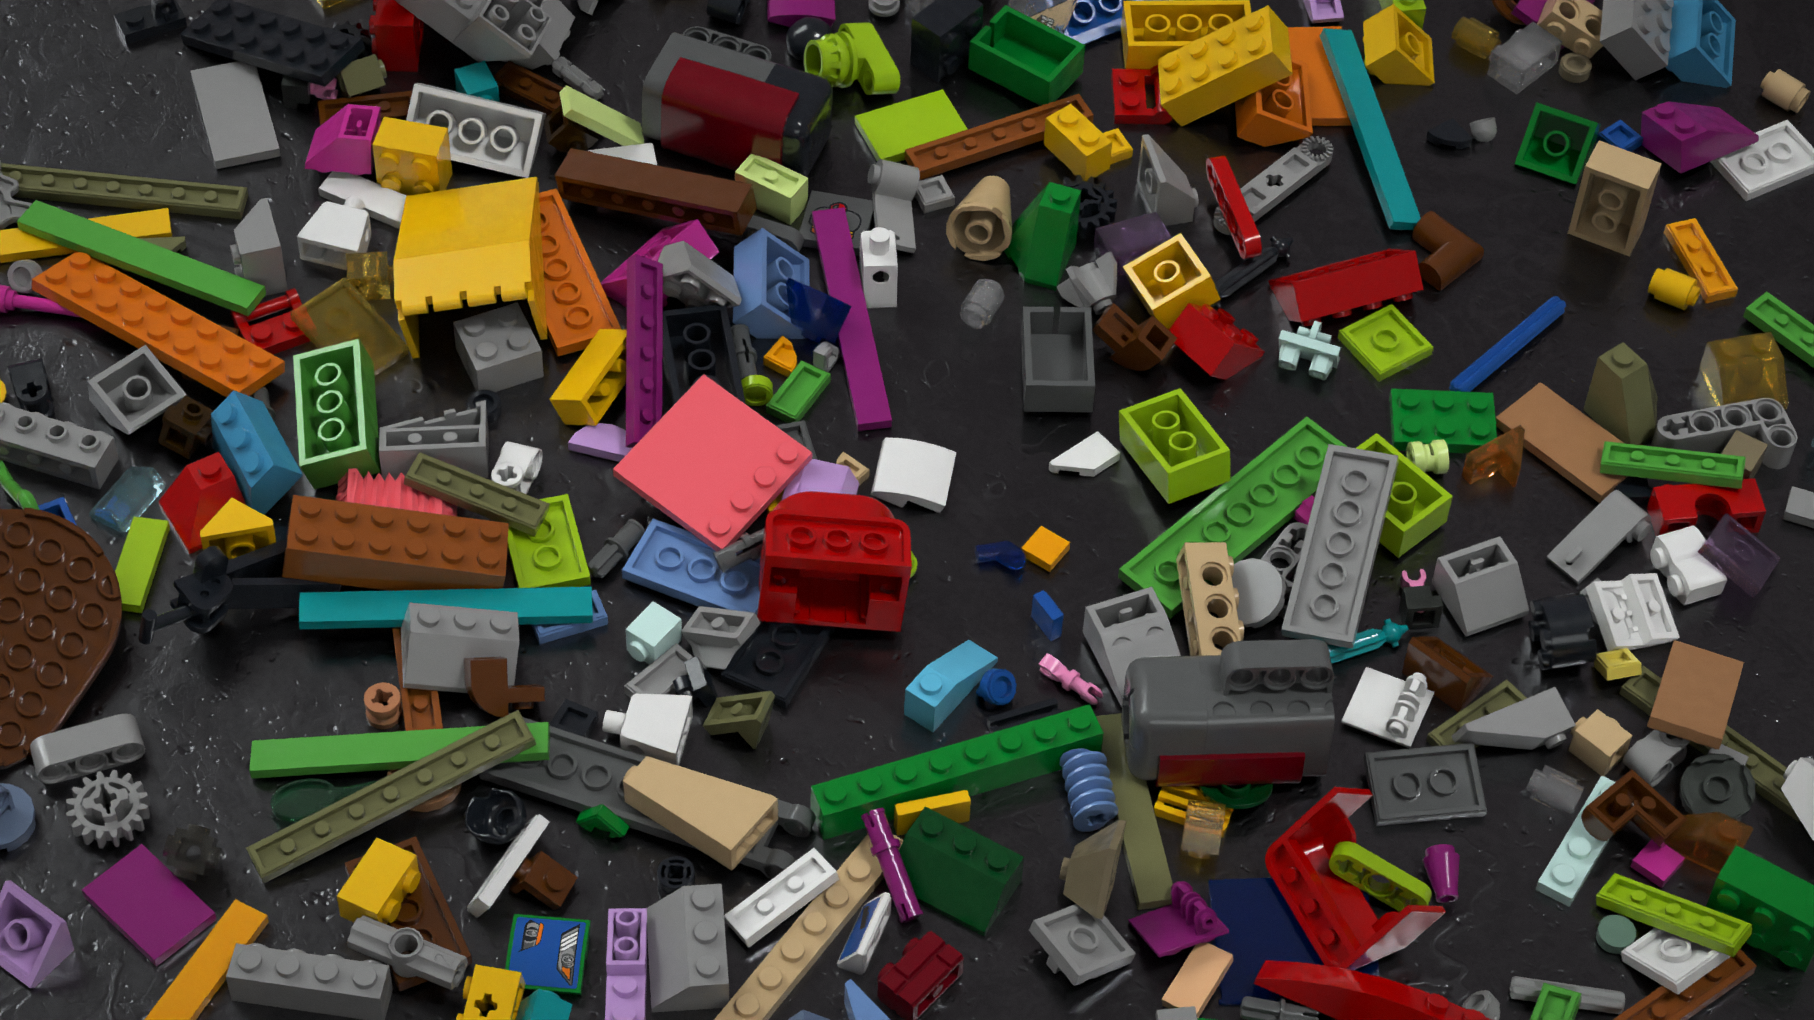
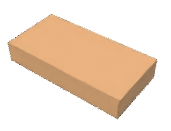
M1208 942L1196 944L1161 999L1162 1006L1168 1009L1195 1006L1197 1018H1199L1234 961L1233 955Z

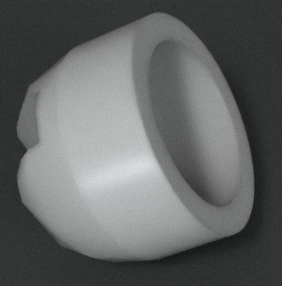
M1495 117L1469 123L1473 137L1480 142H1489L1497 133Z

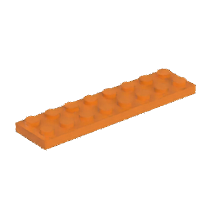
M76 251L32 278L33 291L138 349L146 345L158 360L225 397H228L233 390L250 396L285 372L284 360L104 262L90 257L87 253Z

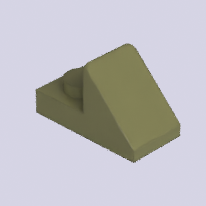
M772 691L716 698L703 727L710 735L738 732L753 749H756L769 723L775 695Z

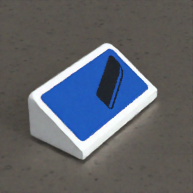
M884 892L864 904L837 962L839 968L860 975L865 973L891 915L890 893Z

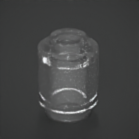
M979 279L975 282L961 305L960 317L965 324L972 328L980 329L991 322L1005 299L1004 291L999 283L991 279Z
M1545 765L1543 771L1535 768L1526 788L1533 791L1530 799L1560 813L1564 810L1572 814L1585 787L1577 784V779Z

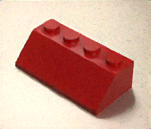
M1386 249L1269 280L1270 288L1288 320L1301 322L1302 326L1313 325L1314 321L1322 322L1321 317L1332 314V318L1351 315V309L1362 306L1363 310L1379 308L1383 306V300L1393 298V302L1409 300L1413 298V292L1424 290L1416 251L1402 249Z

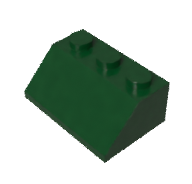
M927 807L922 810L908 830L899 849L918 903L982 936L986 935L1022 881L1024 856Z

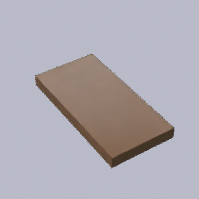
M1541 382L1496 417L1497 428L1598 503H1601L1614 491V488L1628 477L1600 473L1604 442H1623Z
M1674 640L1647 727L1719 750L1744 662Z

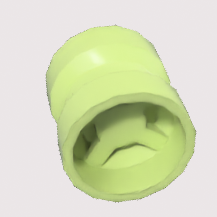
M1444 439L1432 440L1430 444H1423L1420 441L1408 443L1407 458L1423 472L1432 471L1434 474H1446L1448 472L1449 452Z

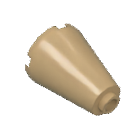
M987 176L981 179L951 212L948 218L946 235L950 245L955 250L958 247L965 252V257L980 261L996 259L1008 248L1011 242L1010 188L1007 182L998 176Z

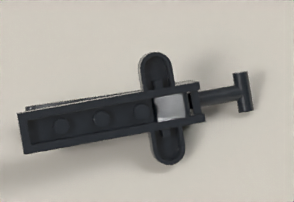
M287 538L228 560L227 556L218 546H210L197 556L193 574L174 580L173 586L179 592V595L170 601V606L173 610L157 615L152 609L143 611L138 640L142 644H150L153 641L154 632L182 621L193 632H209L227 615L229 609L299 608L300 592H341L342 585L293 578H275L283 574Z

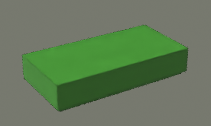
M801 360L767 403L766 413L786 423L800 421L831 382V374Z

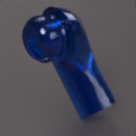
M1009 541L975 545V555L978 563L995 560L1010 570H1019L1025 566V553Z

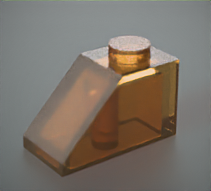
M1721 812L1684 815L1688 819L1687 822L1666 845L1686 859L1719 874L1736 845L1746 849L1753 827Z

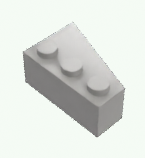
M486 400L476 402V408L458 413H456L454 408L445 410L443 417L424 421L423 417H418L380 427L379 457L381 474L384 481L388 473L392 475L394 480L397 479L401 472L406 476L419 452L481 477L488 478L489 430Z

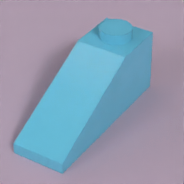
M970 640L952 649L928 664L905 689L904 715L934 732L981 681L982 676L998 662V657Z

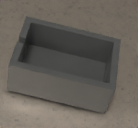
M1023 306L1021 352L1024 412H1092L1095 393L1091 307H1060L1058 334H1052L1054 307Z

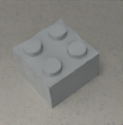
M518 302L453 322L456 350L476 391L490 390L497 392L544 377L542 350Z

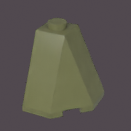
M1624 342L1602 354L1597 359L1583 410L1590 417L1626 444L1645 445L1653 440L1657 427L1658 397L1647 363Z

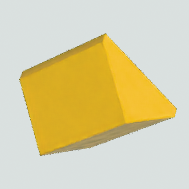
M231 498L200 531L203 550L210 546H218L227 556L228 560L276 543L273 519L234 498Z

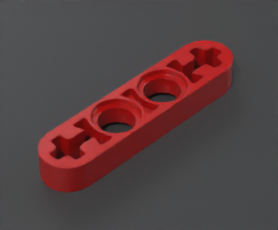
M1226 156L1207 158L1206 173L1209 184L1241 258L1247 259L1260 256L1262 244L1258 229Z

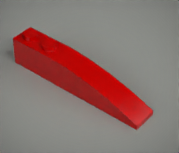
M1265 960L1254 982L1255 985L1337 1020H1491L1477 1010L1465 1009L1449 1002L1442 995L1430 994L1387 978L1345 968L1303 962Z

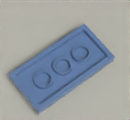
M652 519L622 569V579L698 607L753 612L757 615L760 595V558L755 561L749 559L722 573L713 555L715 550L689 531L657 519Z

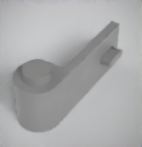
M879 159L876 165H871L868 172V183L872 187L875 228L883 227L894 231L896 250L914 253L916 243L912 200L919 185V168Z
M1615 490L1547 555V560L1579 585L1623 540L1628 543L1635 540L1638 542L1643 540L1651 530L1652 525L1649 524L1651 516L1622 492Z

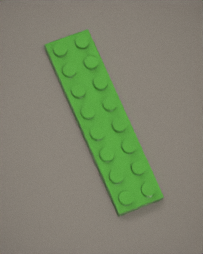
M1306 416L1231 477L1229 482L1220 486L1119 569L1118 578L1135 591L1152 587L1167 617L1171 619L1183 609L1176 558L1184 543L1226 542L1228 556L1233 557L1234 564L1241 561L1295 516V511L1305 499L1310 496L1315 497L1328 444L1347 446ZM1204 580L1209 585L1213 584L1209 580Z

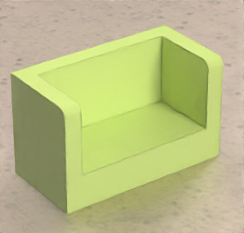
M750 154L735 171V181L753 185L758 210L791 225L807 207L808 177L770 159Z

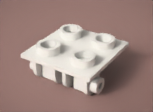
M1366 667L1341 723L1410 749L1434 692L1427 689L1426 677L1421 673L1415 672L1404 681Z

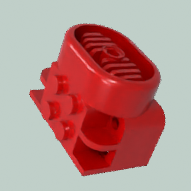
M807 491L796 493L783 499L767 515L765 521L759 574L760 595L757 610L759 621L901 632L912 569L909 526L905 522L895 519L892 512L883 503L868 496Z

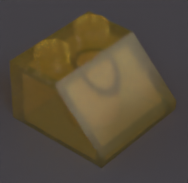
M1771 332L1707 342L1699 369L1717 406L1759 398H1772L1780 402L1784 409H1787L1788 395L1784 358Z

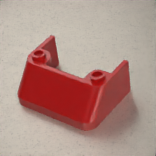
M1334 787L1273 842L1265 856L1268 872L1325 966L1355 970L1402 950L1446 913L1443 906L1407 905L1400 912H1388L1378 920L1361 890L1331 871L1329 860L1334 846L1343 841L1356 843V832L1348 818L1373 796L1369 789Z

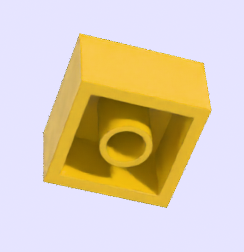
M384 117L372 144L377 184L407 196L446 190L452 176L448 128Z
M1181 233L1123 266L1133 291L1150 316H1154L1168 330L1188 303L1199 306L1205 303L1210 306L1221 300L1211 275Z

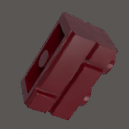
M928 931L921 939L915 937L910 940L903 950V957L895 965L892 962L887 963L877 976V997L891 1010H895L904 1020H917L963 974V955L950 944H945V941L932 931Z

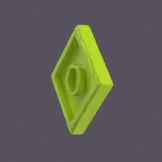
M1393 304L1339 330L1338 339L1378 382L1432 355L1434 348Z

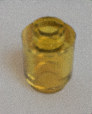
M1462 17L1452 32V39L1456 41L1458 46L1481 59L1494 56L1501 45L1499 32L1473 17L1470 19Z

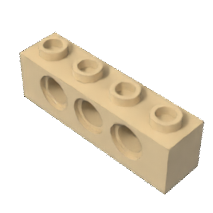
M1226 542L1184 543L1176 558L1190 656L1221 655L1222 650L1217 649L1214 644L1224 648L1227 644L1243 641L1244 624L1242 620H1238L1237 615L1239 592L1237 588H1233L1232 583L1234 573L1233 557L1228 556ZM1204 580L1211 581L1215 586L1207 584ZM1209 612L1216 613L1220 618L1213 617Z

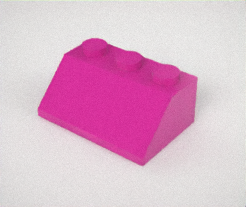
M696 219L662 228L633 255L637 254L658 262L665 245L685 241L710 260L720 251L699 220ZM626 260L600 283L607 296L627 308ZM664 293L663 308L668 304V301L666 299L669 297Z

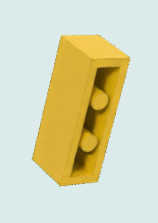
M599 329L549 399L565 425L596 426L626 384L627 329Z

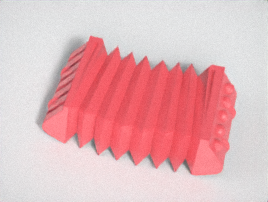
M357 468L348 469V472L338 481V492L335 498L337 501L457 516L456 505L404 485L405 476L402 472L396 480L388 473L384 481L380 473L373 479L369 471L363 479Z

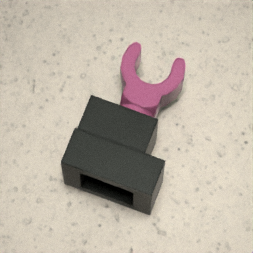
M284 75L281 84L284 108L297 109L298 103L310 104L312 95L323 100L337 99L338 90L335 89L337 79L334 78L324 87Z
M1423 569L1419 571L1418 580L1409 579L1405 570L1401 574L1400 586L1403 590L1399 608L1402 624L1407 625L1408 629L1439 627L1443 610L1441 596H1432L1430 586H1425L1426 572Z

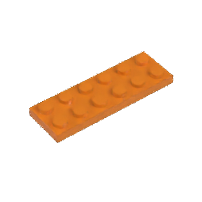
M557 188L539 193L547 334L559 357L586 349L599 329H621L562 198Z

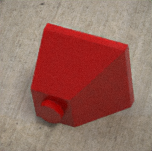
M219 452L186 465L158 501L160 508L189 554L203 549L200 531L231 498L246 505L233 473Z

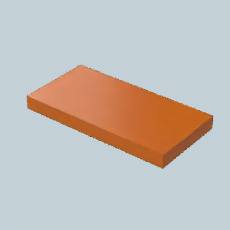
M1342 26L1288 27L1291 57L1307 63L1312 126H1351L1352 124L1320 39V34L1324 28L1342 29Z

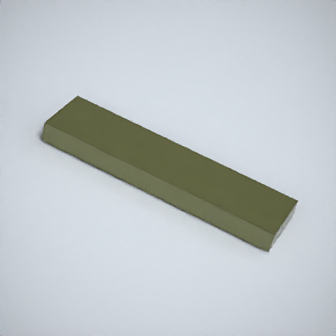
M421 452L417 455L404 478V485L494 521L509 523V527L534 537L549 511L550 504Z

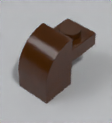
M1115 303L1106 308L1092 328V331L1114 350L1109 358L1120 366L1135 371L1148 370L1161 362L1177 339L1154 316L1137 325Z
M501 656L464 658L466 691L472 702L481 710L494 716L505 717L509 715L508 703H512V709L534 708V702L545 701V689L542 685H508L507 658Z

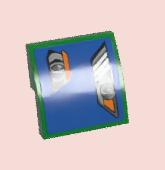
M514 914L505 970L522 972L526 983L524 991L534 992L537 989H542L557 994L582 996L591 920Z

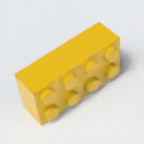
M1250 0L1123 1L1121 36L1125 69H1151L1153 66L1158 65V58L1167 53L1173 52L1196 39L1202 38L1223 26L1251 13Z
M1266 6L1158 58L1161 106L1182 127L1292 75L1288 27L1269 6Z

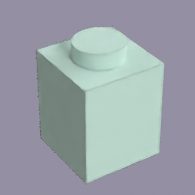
M652 601L626 628L627 651L634 659L640 662L644 661L650 665L673 645L679 644L682 641L681 618Z

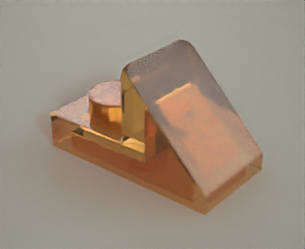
M1519 425L1469 452L1466 455L1463 467V478L1471 485L1482 478L1487 479L1498 471L1515 487L1521 469L1525 429Z

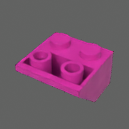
M347 104L319 126L313 136L305 162V169H312L322 173L335 171L347 172L352 175L372 174L374 167L372 144L381 125V107Z

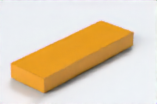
M1693 218L1666 224L1664 234L1688 275L1697 279L1696 286L1701 288L1700 295L1704 302L1711 303L1736 297L1738 288L1697 219Z

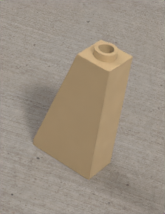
M646 756L638 766H632L623 779L624 798L627 804L731 871L778 820V798L771 794Z

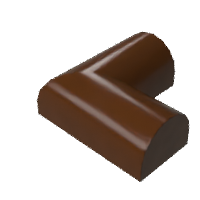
M1429 211L1421 217L1412 233V239L1432 253L1418 264L1421 278L1439 291H1442L1476 264L1484 255V249L1480 244L1433 211Z
M1633 769L1587 805L1581 816L1585 829L1597 840L1607 841L1632 821L1660 848L1668 844L1688 820Z

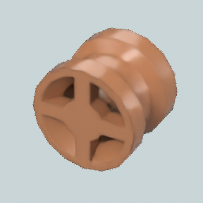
M384 682L369 687L363 698L367 721L377 729H389L396 726L403 716L401 696L397 687Z

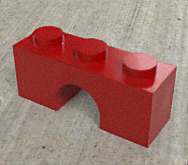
M1755 478L1743 479L1742 489L1694 483L1680 485L1665 484L1653 487L1647 506L1655 536L1695 526L1698 515H1708L1717 519L1722 525L1725 535L1758 533L1766 514Z

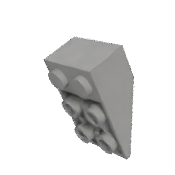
M1152 587L1085 608L1083 634L1121 707L1123 704L1126 670L1132 661L1141 657L1181 656L1167 614Z

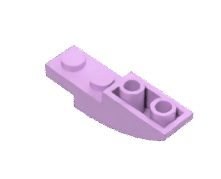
M647 908L608 909L605 1020H646Z

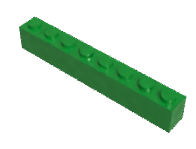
M1088 704L812 785L811 810L816 815L815 822L822 839H830L866 828L861 816L865 813L870 815L869 811L884 808L886 818L890 821L894 819L895 805L898 803L962 790H968L971 797L1062 770L1060 757L1064 752L1078 748L1101 752L1104 732L1091 705Z

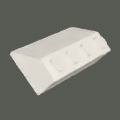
M415 83L406 121L448 128L450 154L453 161L529 178L540 143L546 113L431 85Z

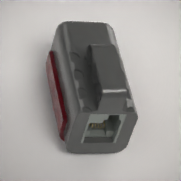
M1316 639L1236 641L1227 644L1223 648L1221 655L1158 656L1135 659L1126 670L1121 714L1126 758L1131 774L1141 780L1154 781L1155 787H1199V785L1245 786L1247 784L1262 785L1270 783L1296 784L1301 782L1302 777L1326 776L1335 724V712L1332 702L1334 672L1328 645Z

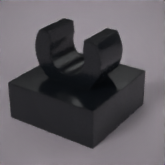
M698 656L685 661L688 675H683L673 680L677 694L692 696V701L699 697L706 707L713 705L718 695L710 672Z

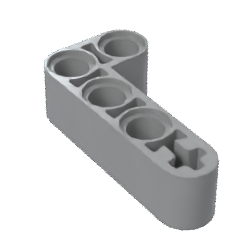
M1759 398L1664 416L1657 423L1651 446L1708 453L1721 452L1735 431L1738 430L1768 444L1762 463L1772 469H1782L1789 464L1798 437L1781 403L1772 398Z

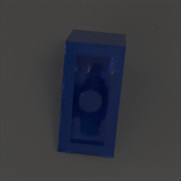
M788 278L786 290L791 323L802 328L801 335L814 342L820 343L821 338L835 343L852 306Z

